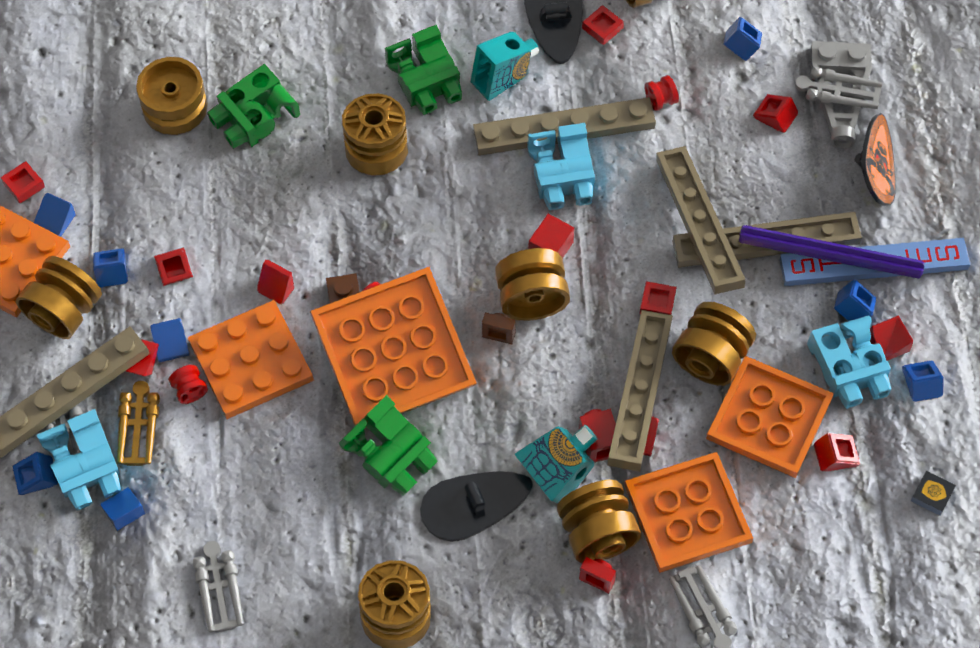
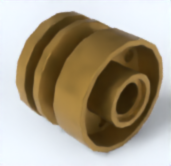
M379 93L365 94L350 102L342 114L345 153L350 165L359 172L368 175H385L396 170L404 163L408 154L406 118L401 104L391 96Z
M48 256L42 268L38 269L35 274L37 282H29L15 302L21 312L35 325L56 337L70 339L84 320L81 313H89L93 308V304H96L101 297L102 292L97 283L82 269L63 258Z
M702 302L696 307L694 315L689 319L687 329L682 331L674 344L672 355L680 367L693 377L712 385L725 386L731 383L740 367L741 359L746 357L749 348L753 345L756 339V332L751 323L736 310L716 302Z
M602 480L584 485L571 491L557 504L558 515L563 519V528L571 532L568 541L573 554L580 563H583L585 557L592 560H606L615 557L633 547L641 539V532L634 514L626 511L629 502L624 496L621 483L617 480Z
M394 560L376 564L365 573L359 584L358 592L360 619L365 634L374 644L383 648H407L416 644L424 637L430 626V587L426 576L416 566L405 561Z

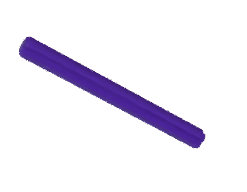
M747 225L741 227L739 242L743 244L917 279L921 278L924 272V262L922 260Z

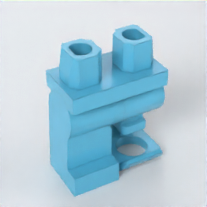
M579 123L558 127L557 142L561 156L559 160H553L556 141L555 130L528 134V153L537 162L534 163V176L539 198L544 199L548 210H557L564 207V196L571 194L575 196L576 205L591 204L595 174L588 147L586 124ZM547 137L545 140L535 141L536 139Z
M870 316L844 322L840 326L836 323L813 330L807 342L811 354H815L822 369L824 379L830 387L829 391L834 393L833 398L839 396L846 409L862 403L863 397L860 389L868 387L873 399L876 400L887 397L891 391L888 379L891 367L888 361H886L881 345L879 343L871 344L870 324L872 320ZM850 337H854L852 346L855 350L853 353L850 352L845 340Z
M95 409L67 420L80 453L70 454L68 450L70 437L65 423L37 434L42 447L52 453L55 461L50 466L65 498L69 497L76 510L93 504L87 488L94 485H100L105 498L121 492L118 478L120 472Z

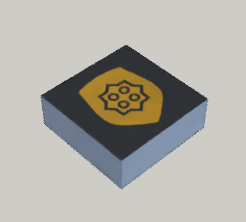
M926 471L911 502L941 516L956 485Z

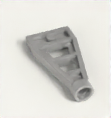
M812 41L811 70L813 67L822 68V71L829 69L834 70L835 73L854 74L856 77L869 79L872 69L871 44ZM853 84L852 86L853 89H859L866 91L867 87L865 85ZM840 95V96H844V97H849V98H854V99H858V100H863V99H861V98H856V97H850V96ZM829 102V104L821 103L831 135V145L838 149L852 147L855 144L854 129L861 107L851 106L850 113H835L832 102Z

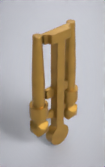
M140 380L135 382L132 387L133 393L137 397L136 402L132 403L130 392L120 393L119 400L121 405L118 407V417L120 419L117 464H126L127 466L151 464L156 418L159 417V406L157 405H159L160 396L157 392H150L148 383ZM146 396L148 403L144 402V397ZM131 408L136 409L135 419H128L131 416ZM144 408H146V417L148 419H142ZM127 426H134L131 457H124ZM142 426H147L145 457H139Z

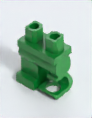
M437 24L413 33L412 43L410 38L385 48V60L388 68L398 73V83L407 97L410 106H417L423 115L433 112L437 108L435 97L444 95L448 104H453L462 99L460 72L441 39V33ZM404 47L400 51L393 53L396 49ZM412 50L420 63L417 67L414 66L412 61Z
M265 63L234 84L226 92L223 91L218 94L217 100L219 104L207 112L210 122L216 129H219L228 122L233 125L223 132L225 139L233 149L245 142L253 147L259 143L258 140L271 134L275 128L274 119L281 117L280 108L283 106L292 117L297 118L300 116L298 103L281 85L280 80Z
M386 395L339 442V445L344 451L355 453L360 457L363 456L365 458L362 464L363 468L377 479L384 489L390 485L395 491L404 496L417 483L405 469L412 463L425 475L438 460L427 448L431 442L425 436H422L414 425L408 422L394 407L395 403ZM365 427L382 442L381 445L377 446L372 439L366 440Z

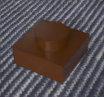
M357 273L326 278L330 303L360 292Z
M485 312L482 320V338L512 345L516 334V320L503 313L491 314Z

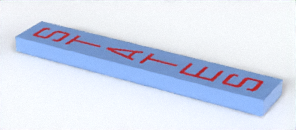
M964 238L857 247L922 260L924 262L923 274L968 270L970 267ZM792 253L780 254L779 259L784 286L902 276Z

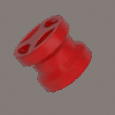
M669 75L661 77L658 82L650 81L645 83L646 98L650 97L654 111L662 109L663 105L667 103L673 105L679 102L677 87Z
M186 365L178 368L169 376V383L172 388L177 390L176 396L181 404L193 403L202 398L208 391L205 381L200 380V371L195 365Z

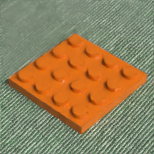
M430 267L310 311L355 426L386 395L395 403L394 407L403 414L477 384Z

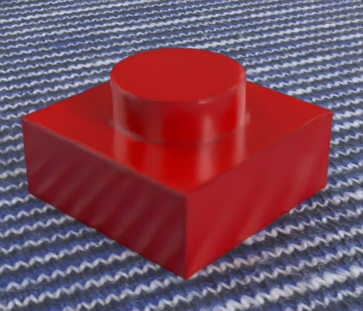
M604 5L600 6L582 22V29L603 46L624 27V21Z
M27 161L1 177L5 187L19 203L24 202L45 188L43 180Z
M646 281L640 314L642 310L672 315L677 287Z
M585 557L580 567L579 580L608 594L610 593L615 583L616 570L612 569V566L604 560H592Z

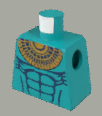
M508 32L480 43L476 48L470 82L488 101L492 100L526 76L530 58L539 53L537 43L531 38L523 41L515 32Z
M586 425L573 436L568 430L558 426L514 455L552 502L559 503L564 496L576 490L594 467L593 460L585 451L598 438Z

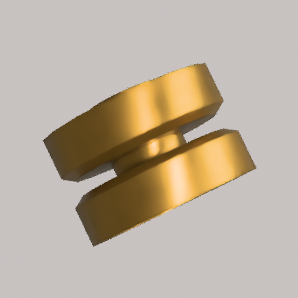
M165 57L157 59L144 67L138 76L136 89L145 121L150 127L160 133L170 135L186 133L197 127L206 116L208 103L203 80L196 66L192 62L180 57Z
M542 248L521 250L503 258L495 267L497 286L501 290L500 302L502 312L511 319L523 321L543 319L557 314L570 303L567 281L564 279L563 259L558 252Z

